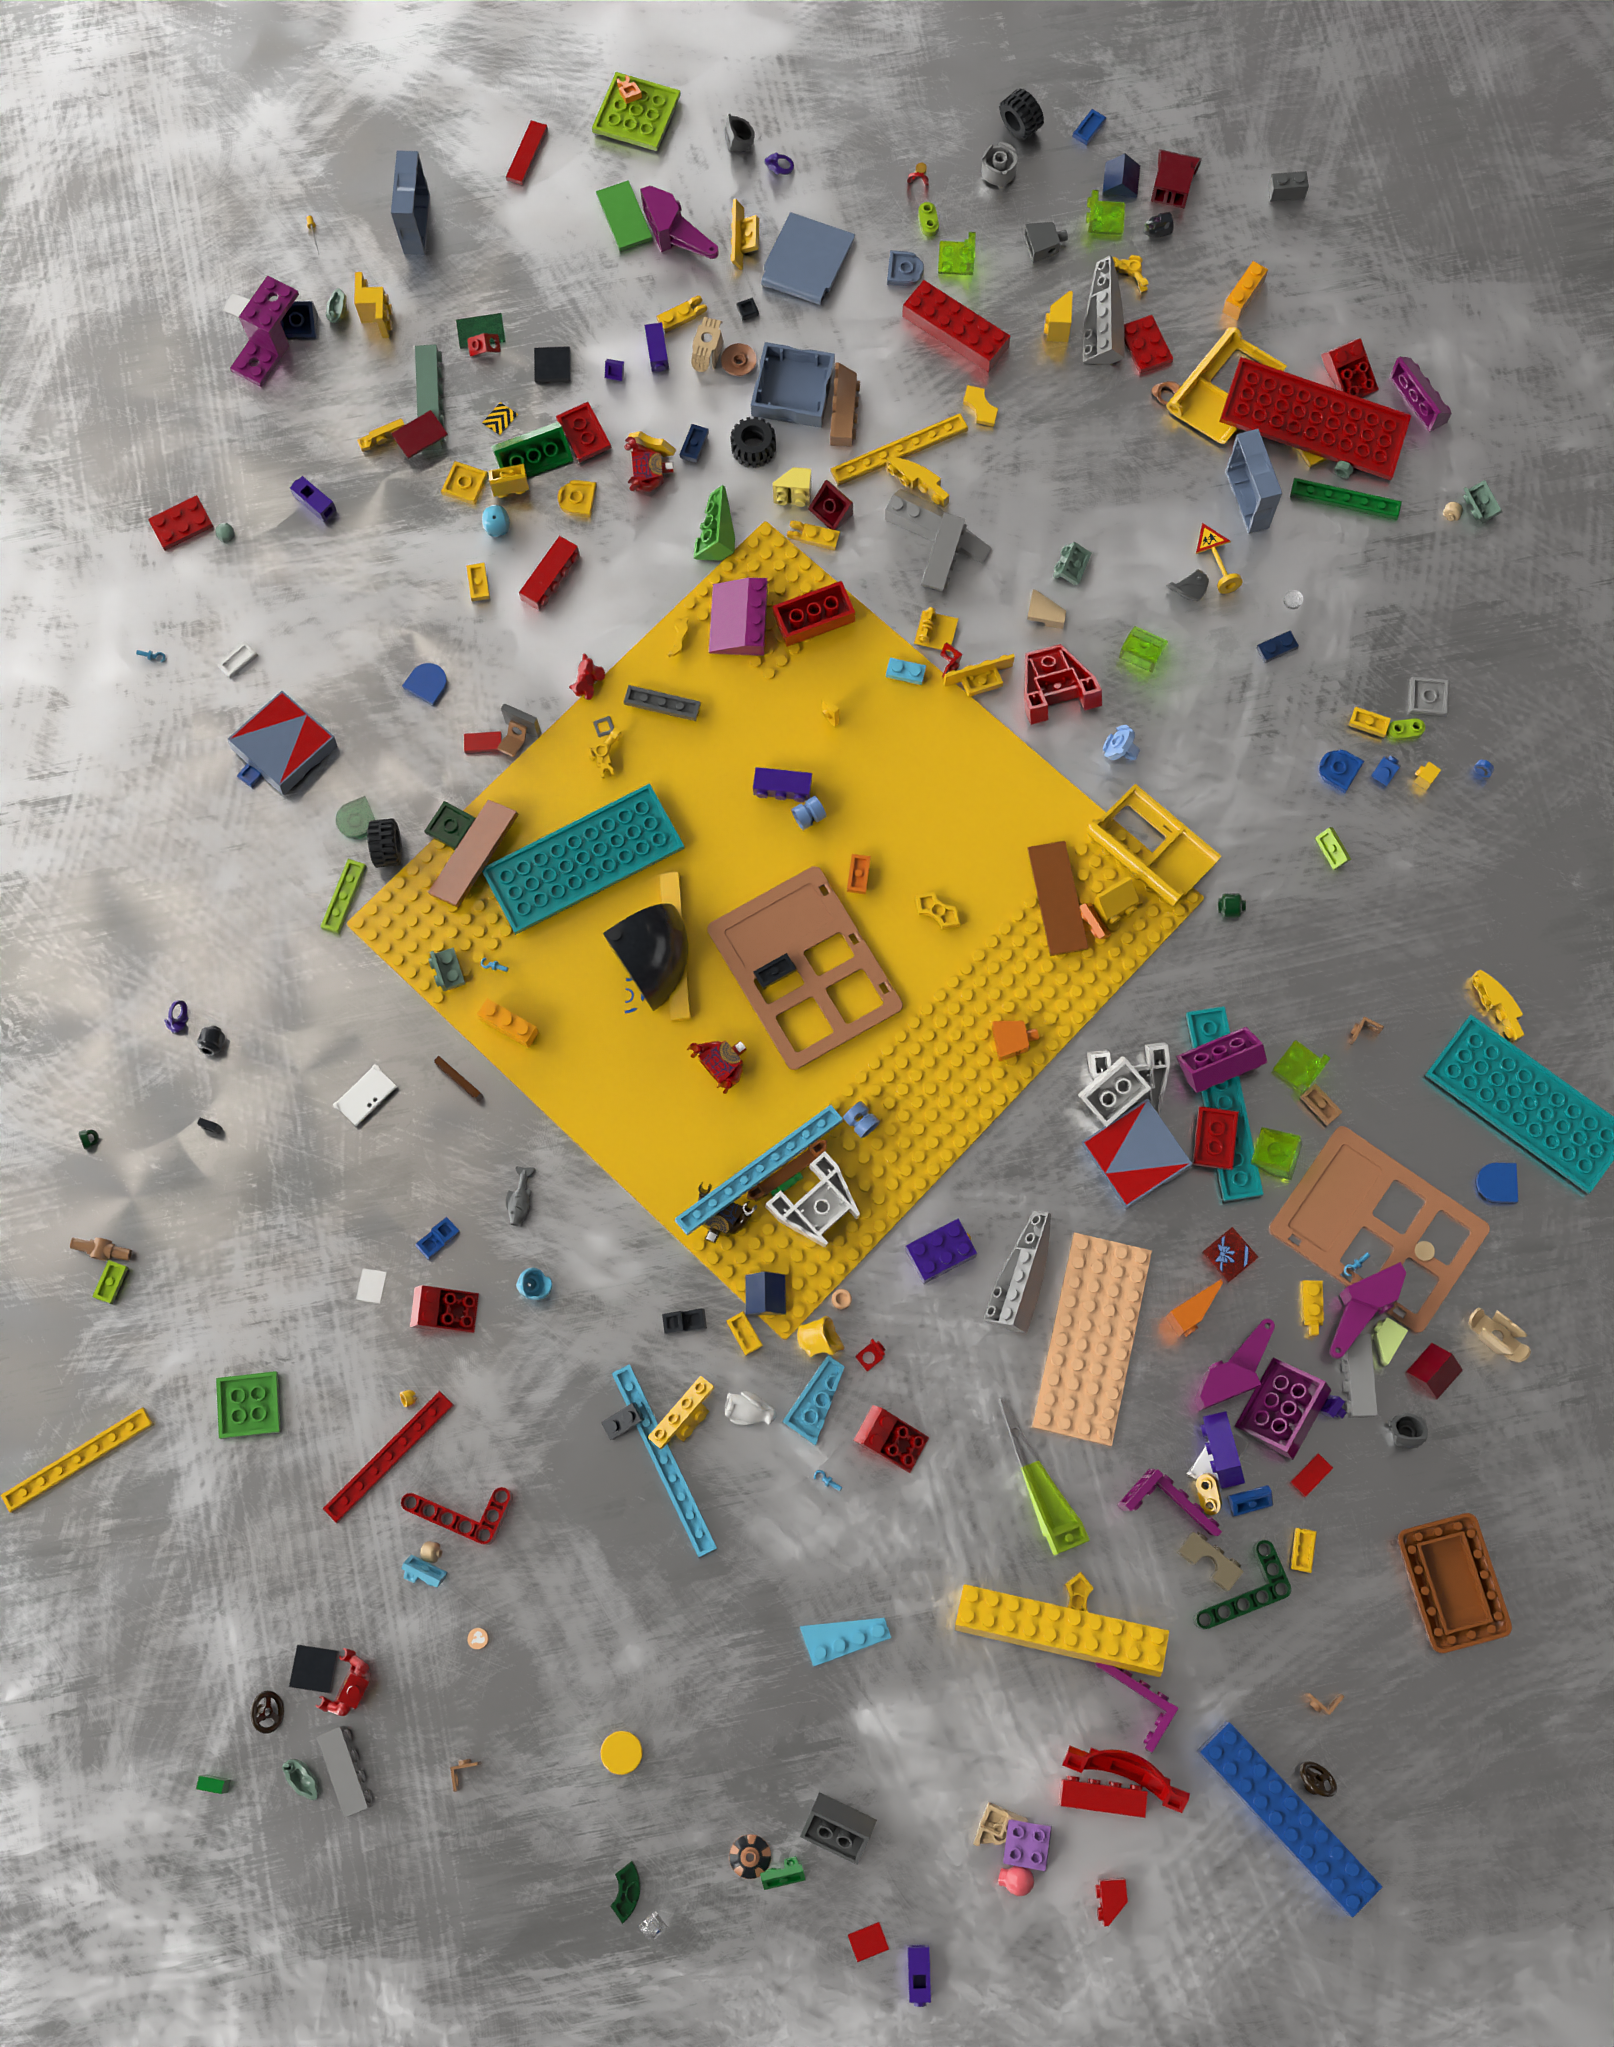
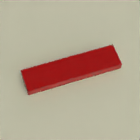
M533 120L530 121L507 172L506 181L523 185L547 132L548 127L546 124Z

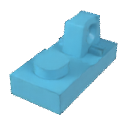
M413 1555L409 1556L401 1568L405 1571L404 1579L415 1583L419 1578L425 1581L426 1584L438 1587L447 1575L446 1571Z

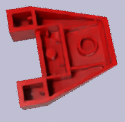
M1061 644L1025 653L1024 701L1025 713L1030 725L1049 720V705L1079 698L1084 711L1102 706V689L1096 677Z

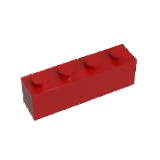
M559 535L519 591L521 601L540 611L542 606H546L552 592L557 591L562 578L568 575L572 564L578 561L580 557L578 546Z
M1067 1775V1779H1061L1060 1806L1141 1818L1146 1817L1148 1791L1142 1790L1143 1786L1130 1784V1788L1121 1787L1122 1783L1109 1781V1785L1100 1784L1101 1780L1088 1778V1782L1079 1781L1080 1777Z

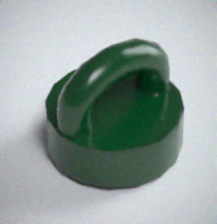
M85 1129L78 1133L85 1150L92 1148L99 1141V1135L95 1130ZM92 1134L94 1140L90 1141L88 1135Z

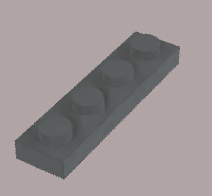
M628 685L624 699V705L693 721L697 720L701 706L700 701Z

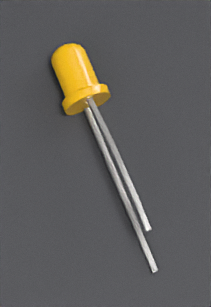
M309 215L306 217L307 227L309 229H312L315 245L317 247L313 228L316 227V224L314 223L313 217Z

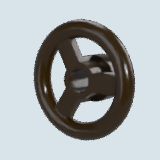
M267 1690L259 1693L254 1698L250 1708V1719L253 1727L258 1732L263 1734L274 1732L283 1720L284 1705L277 1693ZM264 1698V1704H259V1702ZM271 1698L277 1704L278 1715L273 1712ZM266 1719L274 1721V1724L270 1727H263L259 1723Z
M1311 1761L1301 1764L1300 1776L1304 1781L1305 1789L1310 1794H1318L1323 1797H1332L1336 1794V1781L1327 1769ZM1308 1768H1313L1322 1774L1314 1773ZM1327 1780L1331 1786L1329 1791H1326L1324 1782Z

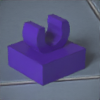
M606 359L604 378L622 381L624 378V361Z
M1329 1395L1320 1412L1324 1416L1338 1418L1339 1416L1343 1419L1347 1413L1342 1408L1345 1401L1339 1396Z

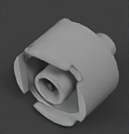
M999 142L997 145H989L983 152L982 177L987 182L999 187H1004L1007 183L1011 182L1016 175L1018 158L1015 149L1004 142Z

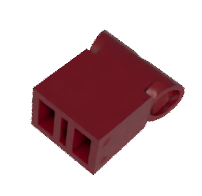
M1159 149L1158 172L1151 202L1185 209L1192 179L1199 169L1202 158Z

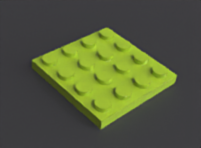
M615 72L592 126V132L657 151L680 98V90L629 76L630 83L635 82L640 89L642 98L626 104L619 93L617 79L619 78L621 82L626 81V75Z

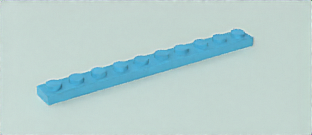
M829 1105L677 1216L675 1222L688 1236L843 1122V1118L832 1105Z
M630 1364L613 1372V1378L626 1405L628 1406L636 1402L645 1419L636 1426L698 1558L716 1550L717 1547L668 1444L663 1449H660L648 1439L650 1433L657 1427L658 1422Z

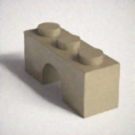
M1199 1531L1197 1534L1191 1532L1177 1550V1553L1192 1565H1196L1201 1557L1212 1559L1215 1564V1571L1209 1579L1224 1591H1230L1244 1572L1240 1569L1241 1564L1233 1558L1229 1560L1223 1555L1225 1552L1217 1545L1211 1546L1206 1542L1208 1538Z

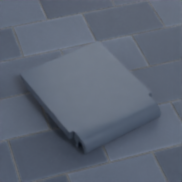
M790 212L764 264L765 272L761 285L821 305L822 298H825L826 292H830L852 246L855 234Z

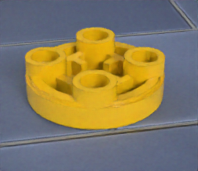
M614 1732L602 1744L601 1760L610 1772L618 1775L628 1774L639 1766L643 1758L642 1744L631 1732Z

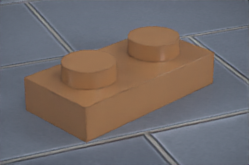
M1316 1083L1300 1097L1326 1126L1342 1113Z

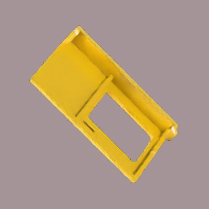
M1233 327L1227 329L1166 404L1170 413L1220 444H1225L1237 428L1219 422L1228 393L1212 384L1211 381L1234 352L1240 350L1261 364L1284 371L1287 365L1244 340L1241 331Z
M1136 784L1100 819L1096 821L1093 819L1086 827L1088 829L1087 834L1173 907L1221 858L1219 853ZM1125 806L1131 807L1166 838L1145 860L1140 859L1105 828Z

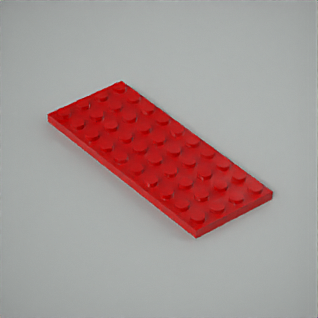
M1240 357L1219 422L1244 431L1259 429L1262 437L1335 462L1346 461L1355 469L1391 481L1412 415Z

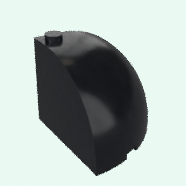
M669 903L657 904L638 911L603 933L612 951L653 1011L669 998L680 982L688 958V941L685 925L676 907Z

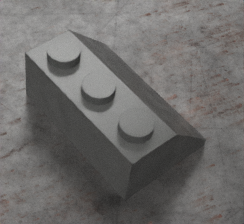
M819 1792L800 1837L858 1865L877 1820Z

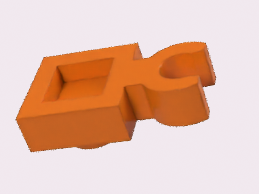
M625 76L626 81L621 82L619 78L617 79L619 93L626 104L642 98L640 89L635 82L630 83L629 76Z

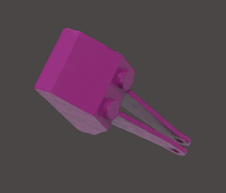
M653 186L640 189L643 211L661 252L670 250L673 245H676L709 259L718 257V246L681 215L680 202L675 200L672 193Z
M1401 1262L1347 1286L1339 1294L1346 1307L1330 1347V1355L1333 1358L1339 1359L1346 1353L1375 1313L1378 1312L1379 1315H1382L1395 1307L1394 1303L1399 1299L1406 1276V1271Z
M1271 1319L1261 1321L1228 1362L1223 1363L1221 1360L1208 1367L1209 1371L1204 1374L1194 1400L1199 1411L1251 1391L1261 1385L1255 1372L1275 1328V1324Z

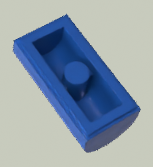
M1269 1485L1228 1496L1229 1505L1234 1516L1273 1506L1272 1491Z

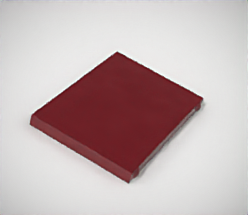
M429 410L394 431L391 435L409 459L448 436V433L433 412Z

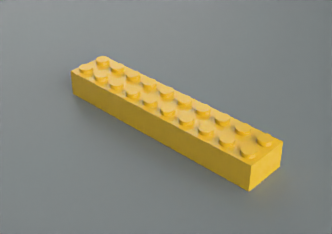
M966 1584L963 1585L955 1623V1631L1090 1662L1111 1665L1116 1668L1161 1677L1169 1636V1630Z

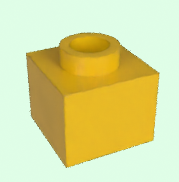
M1428 762L1425 767L1421 765L1415 773L1418 777L1414 783L1427 791L1441 769L1431 762Z

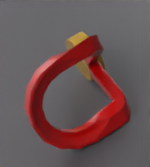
M920 162L916 165V173L908 175L907 183H912L917 177H922L924 184L929 186V178L924 175L927 171L925 163Z

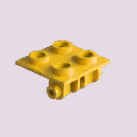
M929 607L926 611L923 610L914 644L942 650L946 642L952 646L958 618L937 614L932 607Z

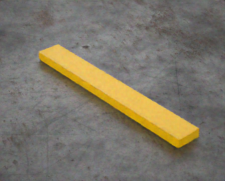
M961 413L830 468V472L836 484L840 486L886 466V459L888 457L903 459L968 431V426Z
M679 872L660 874L662 904L669 903L674 905L683 921ZM687 965L680 982L669 996L671 1021L691 1019Z
M144 1407L140 1408L1 1494L0 1496L9 1513L18 1510L153 1426L154 1424Z

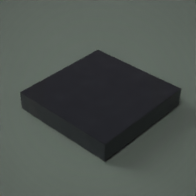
M570 346L534 348L535 383L571 381Z
M297 1645L289 1687L331 1693L339 1651Z

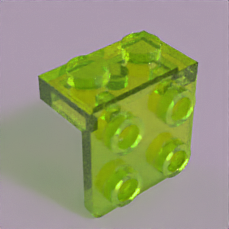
M1092 190L1091 197H1087L1086 208H1089V212H1086V223H1089L1088 233L1123 234L1125 204L1123 202L1098 201L1099 190Z

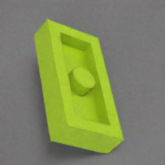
M1329 827L1315 837L1333 870L1340 868L1351 860L1333 827Z
M108 1260L92 1297L113 1305L128 1267Z

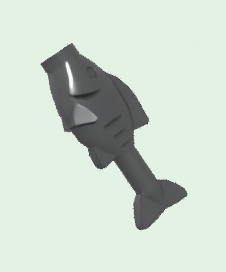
M516 1166V1171L520 1176L519 1186L515 1192L509 1190L506 1197V1208L509 1212L510 1225L521 1226L531 1207L529 1205V1197L532 1191L526 1189L528 1177L536 1170L534 1167L523 1168Z

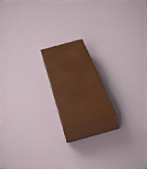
M438 1055L434 1060L436 1066L477 1102H480L483 1099L482 1093Z

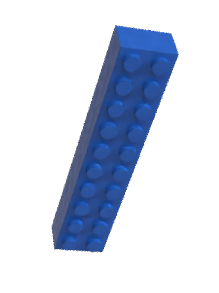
M1225 1722L1197 1750L1198 1754L1348 1916L1353 1918L1382 1888V1885L1230 1722Z

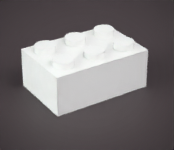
M1122 1056L1083 1089L1078 1096L1102 1124L1107 1127L1147 1093L1151 1087L1129 1061Z

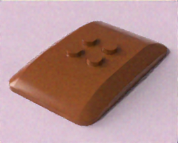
M1464 1513L1404 1529L1399 1533L1398 1544L1433 1650L1438 1653H1447L1503 1638L1511 1633V1620L1478 1520L1473 1514Z

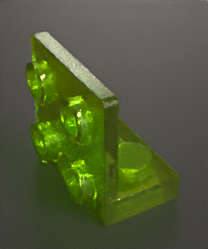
M969 232L968 239H965L964 242L940 241L939 274L973 275L976 232Z
M1295 1040L1275 1065L1273 1071L1304 1093L1331 1058L1326 1054L1320 1058Z

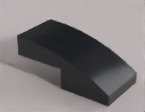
M703 1308L662 1314L664 1334L707 1329L705 1309Z

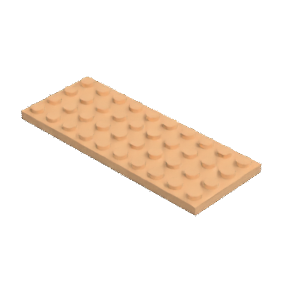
M1073 1233L1032 1428L1112 1446L1152 1250Z

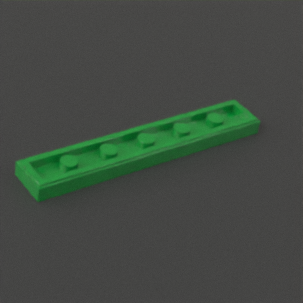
M1294 478L1290 497L1398 520L1402 501Z

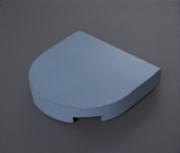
M890 250L887 285L911 286L919 282L923 276L924 264L916 254Z

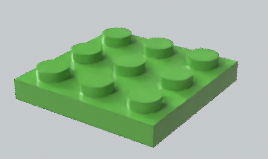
M277 1371L216 1378L219 1439L281 1432Z

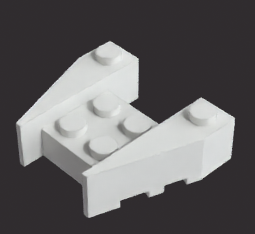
M824 1151L809 1167L821 1180L795 1205L780 1190L766 1203V1208L780 1223L817 1244L826 1247L828 1242L822 1235L848 1211L856 1219L859 1218L860 1213L843 1179L839 1166Z

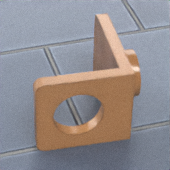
M510 720L508 733L499 744L498 750L514 757L525 743L527 727ZM513 727L519 728L522 734L515 733Z
M1363 1017L1359 1024L1355 1023L1351 1030L1353 1037L1350 1044L1355 1042L1362 1026L1378 1034L1383 1030L1384 1026Z
M1310 1693L1304 1694L1311 1701L1309 1705L1318 1713L1322 1711L1325 1715H1330L1345 1697L1342 1694H1338L1326 1708Z
M471 1759L459 1761L458 1766L450 1767L454 1792L460 1791L457 1769L481 1765V1761L472 1763Z

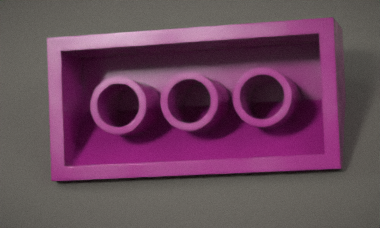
M1398 357L1389 378L1427 430L1431 432L1448 423L1452 414L1451 410L1442 401L1439 392L1435 391L1431 386L1430 380L1420 371L1419 365L1412 358Z
M1247 1027L1176 1056L1188 1084L1196 1093L1205 1091L1209 1087L1221 1084L1228 1079L1240 1076L1267 1063L1263 1043Z

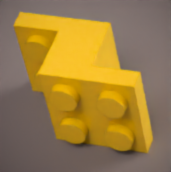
M355 272L354 304L361 323H377L382 338H389V331L392 330L390 315L393 312L392 304H389V295L385 294L383 287H368V281L364 279L363 273Z

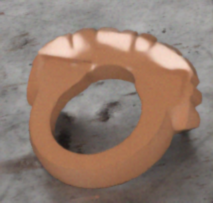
M1167 381L1157 384L1152 388V394L1157 397L1160 403L1166 405L1168 402L1164 401L1161 397L1162 388L1169 387L1175 394L1181 387L1176 382Z

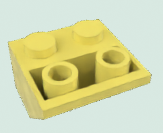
M793 467L773 482L774 503L779 505L791 504L798 507L810 506L812 488L811 469Z

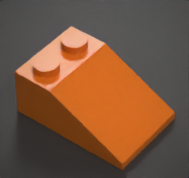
M1221 1279L1168 1313L1166 1319L1178 1337L1183 1334L1187 1337L1198 1329L1197 1325L1203 1319L1223 1284Z

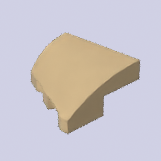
M1033 589L1027 620L1043 622L1045 626L1063 629L1066 610Z
M988 1802L973 1845L980 1846V1844L987 1843L1001 1845L1006 1843L1008 1821L1011 1819L1028 1822V1819Z

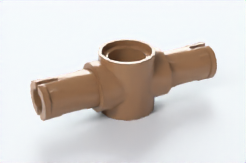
M73 1237L70 1242L71 1249L87 1252L90 1255L89 1257L107 1261L108 1259L117 1258L130 1261L132 1256L131 1249L115 1246L112 1241L95 1237V1239H90L89 1241Z

